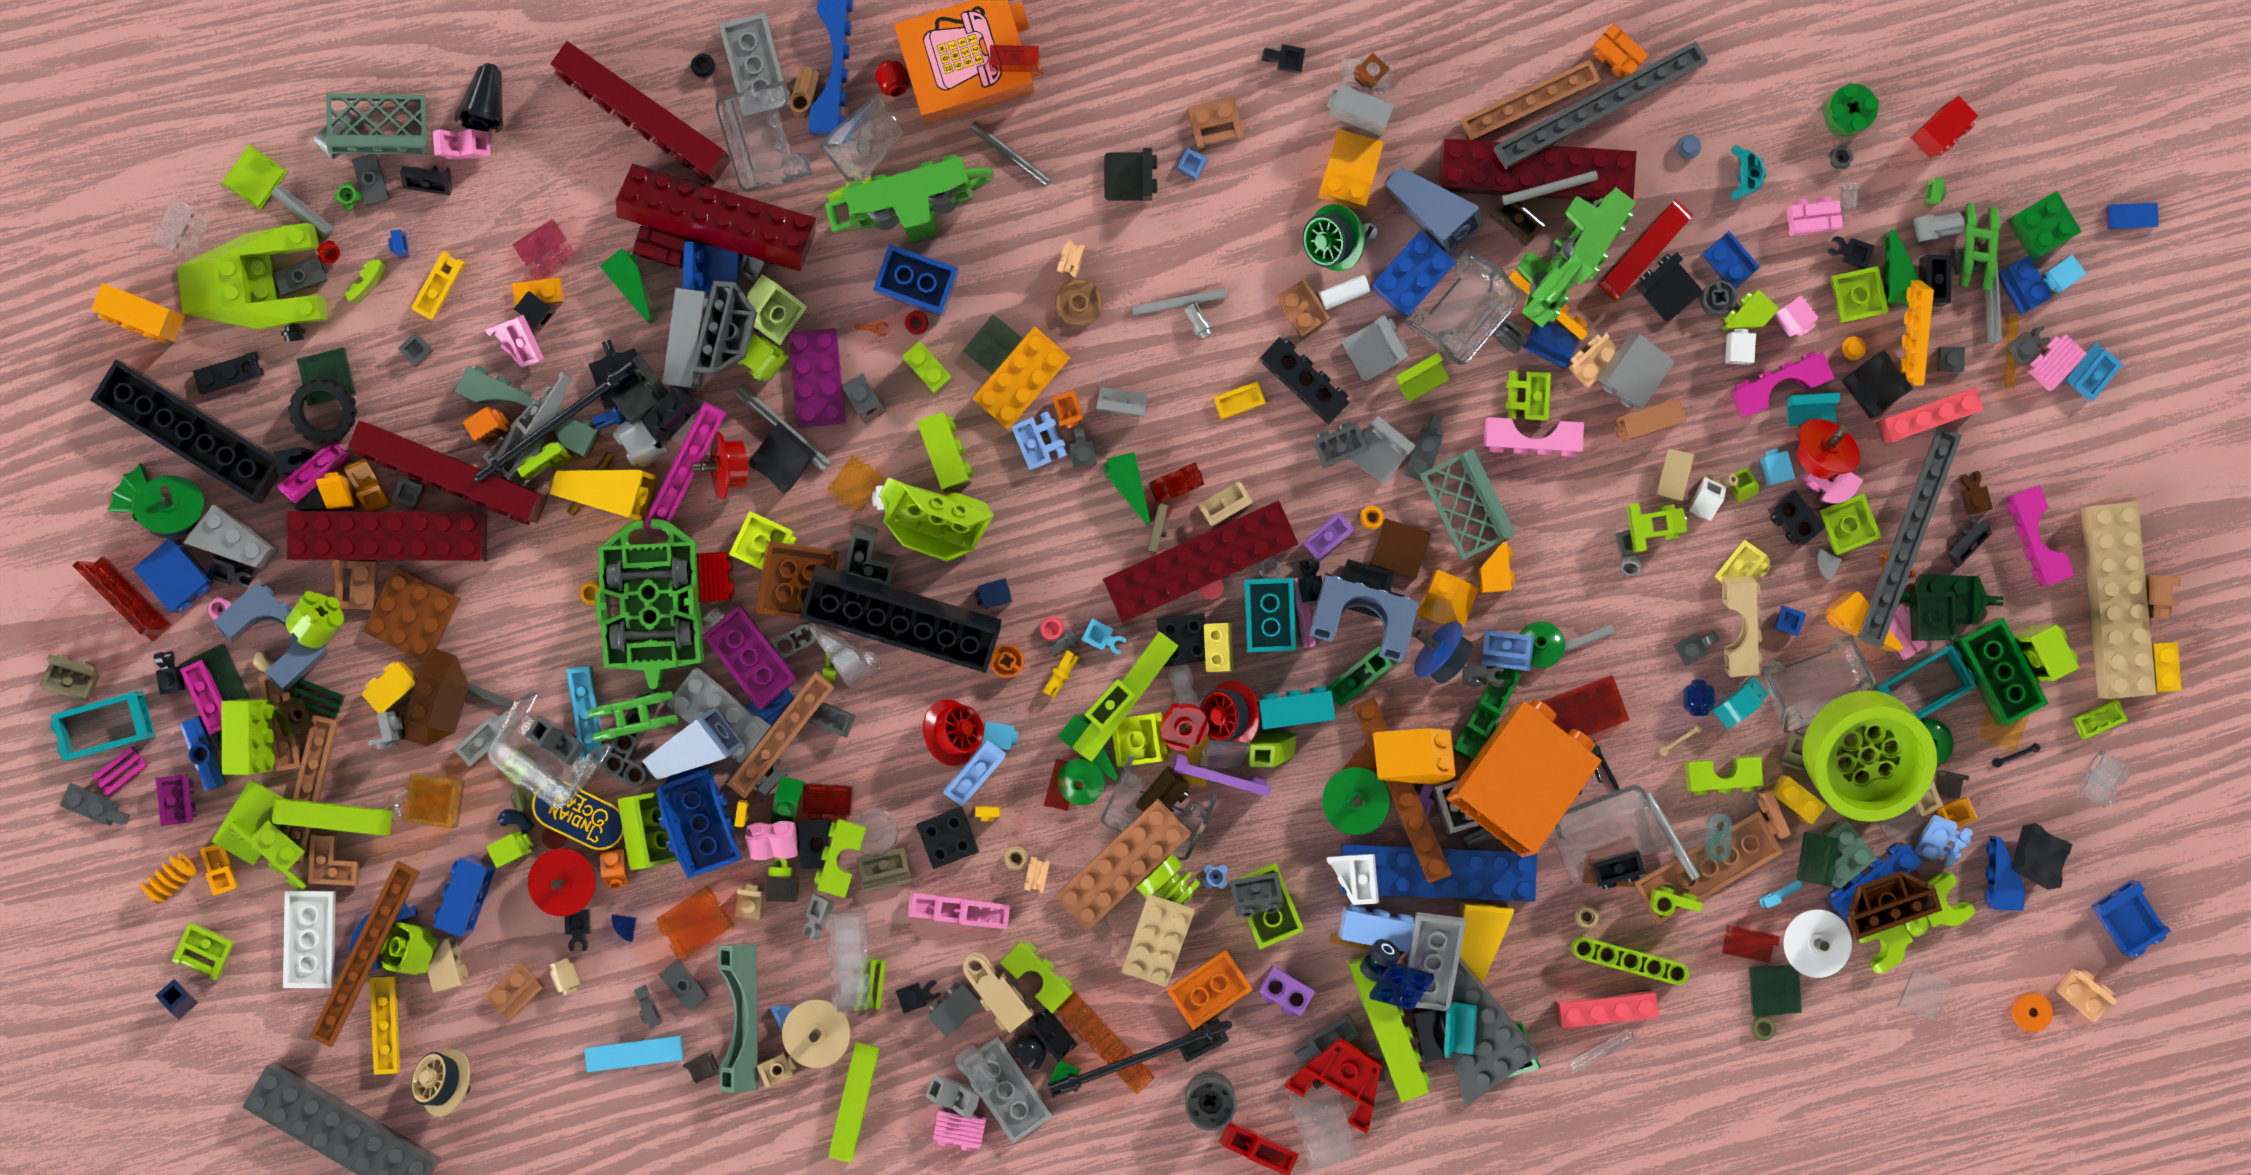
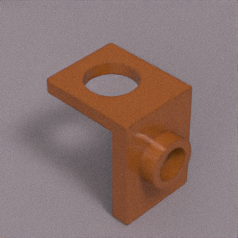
M1371 53L1361 65L1358 64L1355 67L1353 75L1357 83L1371 90L1390 68L1374 53ZM1369 63L1378 64L1380 67L1379 74L1372 76L1366 71V66Z

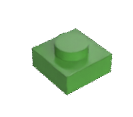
M1935 177L1928 181L1925 205L1936 206L1941 203V200H1944L1946 195V186H1943L1944 179Z

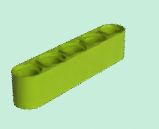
M274 798L272 823L373 835H390L393 811Z
M1577 936L1570 943L1571 952L1582 960L1675 985L1684 984L1689 978L1688 968L1671 959L1585 936ZM1583 941L1587 942L1588 950L1583 954H1579L1577 951L1578 944ZM1604 948L1611 949V956L1607 960H1602L1600 956ZM1629 954H1633L1635 958L1634 963L1631 966H1625L1624 958ZM1656 960L1658 963L1657 970L1649 973L1647 969L1648 963ZM1680 967L1681 975L1676 979H1672V969Z
M859 1042L855 1044L828 1158L849 1163L853 1162L880 1047Z

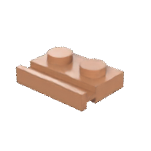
M1305 278L1275 297L1301 338L1330 320V316Z
M1762 789L1757 791L1758 804L1767 818V825L1771 834L1781 839L1790 836L1791 833L1773 790Z
M519 962L484 997L500 1014L502 1013L507 1021H510L545 986L537 980L522 962Z

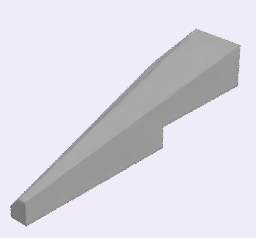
M560 372L559 379L554 386H547L544 389L545 395L538 402L533 401L511 424V430L506 437H499L496 440L497 446L491 452L486 451L482 456L488 464L491 463L488 459L489 456L496 460L555 417L572 380L570 376ZM545 437L502 467L503 475L508 480L523 487L526 479L521 477L517 468L522 466L521 463L526 458L537 456Z

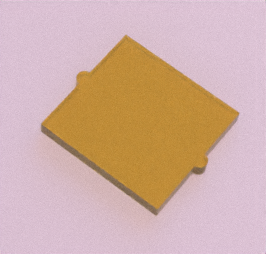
M851 455L828 490L840 497L843 503L847 502L861 512L871 498L872 492L876 491V486H879L885 477L870 468V464H864Z
M1988 709L1978 737L1993 742L1995 746L2001 745L2016 751L2029 714L2007 726H1999Z

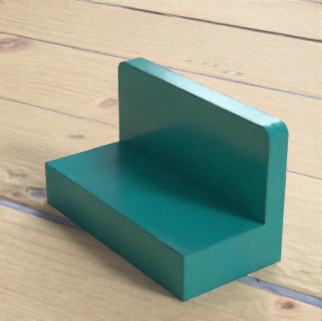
M1840 393L1791 395L1786 397L1788 426H1801L1811 419H1824L1836 423L1835 404L1840 403Z
M1453 1002L1447 1010L1444 1044L1445 1058H1449L1453 1052L1471 1055L1475 1052L1476 1005Z

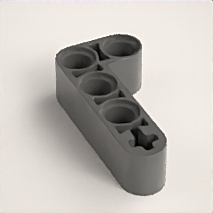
M643 689L638 692L635 698L659 692L654 689ZM660 703L647 705L650 719H653ZM637 708L630 709L626 714V725L632 724L634 715H639ZM646 731L624 735L630 737L632 741L629 749H625L621 745V739L624 736L614 738L602 762V767L607 774L631 786H638L647 782L649 773L646 771L645 765L632 759ZM613 757L618 758L621 763L617 771L613 770L610 766V760ZM634 768L642 772V778L638 782L634 781L631 777V772Z

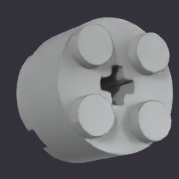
M641 419L634 424H630L627 420L618 426L617 431L613 433L615 440L620 445H624L628 451L626 457L633 466L638 464L641 467H646L669 451V448L663 447L667 444L666 440L654 438Z

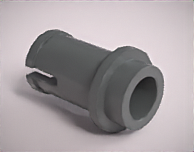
M1067 630L1064 631V635L1047 644L1054 657H1057V655L1072 646L1076 647V643L1079 640L1073 630L1069 632Z

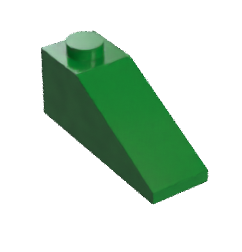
M1890 230L1885 233L1884 239L1885 297L1887 305L1909 306L1906 298L1907 289L1911 287V280H1919V277L1897 231Z
M621 248L600 267L640 315L651 324L654 321L642 270L637 265L640 260L631 250L626 252Z
M1135 452L1107 458V464L1103 465L1106 479L1111 478L1114 487L1145 525L1150 524Z
M1379 645L1327 686V688L1332 691L1333 697L1341 707L1398 667L1401 662L1380 657L1381 645Z
M1083 713L1080 716L1075 714L1058 738L1072 748L1092 721ZM1103 746L1092 762L1116 781L1118 775Z

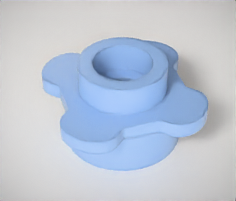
M1210 864L1204 867V872L1206 873V879L1203 882L1206 888L1213 886L1224 889L1227 886V881L1225 880V874L1228 871L1225 865H1220L1219 867H1213ZM1213 875H1218V878L1214 879Z

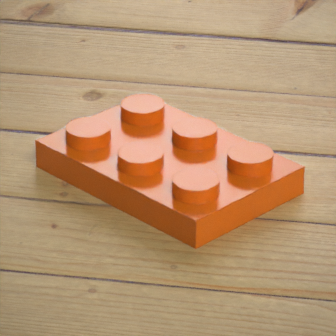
M1224 949L1166 988V991L1192 1030L1253 990L1227 949Z

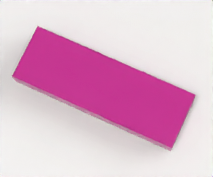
M333 441L322 448L277 487L286 497L297 503L317 486L316 479L324 478L326 473H333L350 459L348 452Z
M201 659L180 669V672L209 735H213L222 731L221 701L223 699L205 660Z

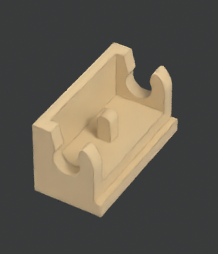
M1668 448L1657 491L1659 498L1683 503L1694 461V454Z
M1238 481L1198 504V507L1211 528L1250 506L1253 501L1242 483Z

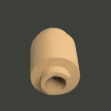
M568 958L550 965L552 970L550 974L557 993L563 992L565 996L578 990L576 986L581 983L573 963H570Z

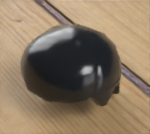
M1028 1034L1018 1035L1010 1046L1011 1049L1014 1046L1013 1056L1030 1068L1039 1069L1046 1058L1045 1046L1035 1036Z

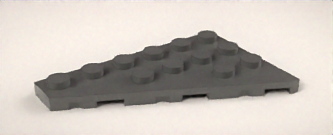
M1459 957L1451 1005L1453 1002L1477 1006L1475 1052L1473 1055L1459 1052L1451 1054L1463 1101L1468 1106L1534 1059L1539 1054V1051L1463 959ZM1440 1011L1445 1029L1447 1011Z

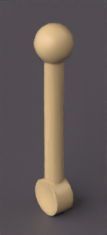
M1694 725L1691 731L1667 747H1661L1659 754L1667 756L1671 749L1695 733H1701L1703 730L1702 725Z

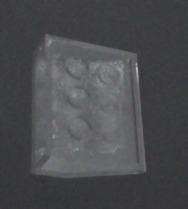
M812 622L807 625L848 687L859 686L881 671L879 665L882 662L875 652L868 651L825 625Z

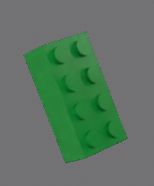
M1994 618L1953 639L1955 646L1963 656L1966 667L1974 674V682L1997 725L2007 726L2049 704L2004 618Z

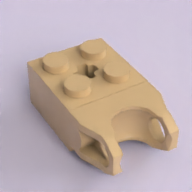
M974 951L965 958L963 962L965 976L980 994L981 999L979 1001L987 1012L992 1010L996 1015L994 1020L1002 1031L1007 1029L1011 1033L1033 1015L1034 1008L1006 972L1000 974L982 953ZM972 960L978 961L982 965L981 970H972L969 962Z

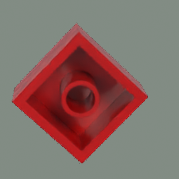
M1958 95L1943 105L1910 138L1930 158L1936 154L1941 156L1958 142L1956 139H1959L1963 134H1967L1975 126L1973 121L1979 115Z

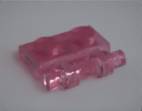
M551 219L512 244L526 266L532 262L536 263L537 266L529 271L534 279L541 274L546 275L550 272L549 269L557 264L565 263L568 261L567 258L575 253L570 245L563 250L559 246L567 241L554 219ZM553 250L555 255L543 261L542 256Z

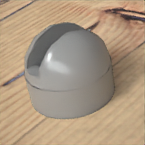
M1365 223L1362 225L1364 234L1368 231L1369 226L1373 228L1369 237H1365V243H1371L1377 238L1378 229L1372 223Z
M1636 555L1625 557L1621 565L1622 572L1629 576L1639 574L1641 569L1639 557Z

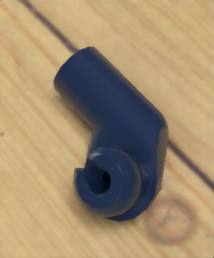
M516 809L501 811L497 819L498 823L502 826L517 824L525 834L534 827L522 811L518 812Z

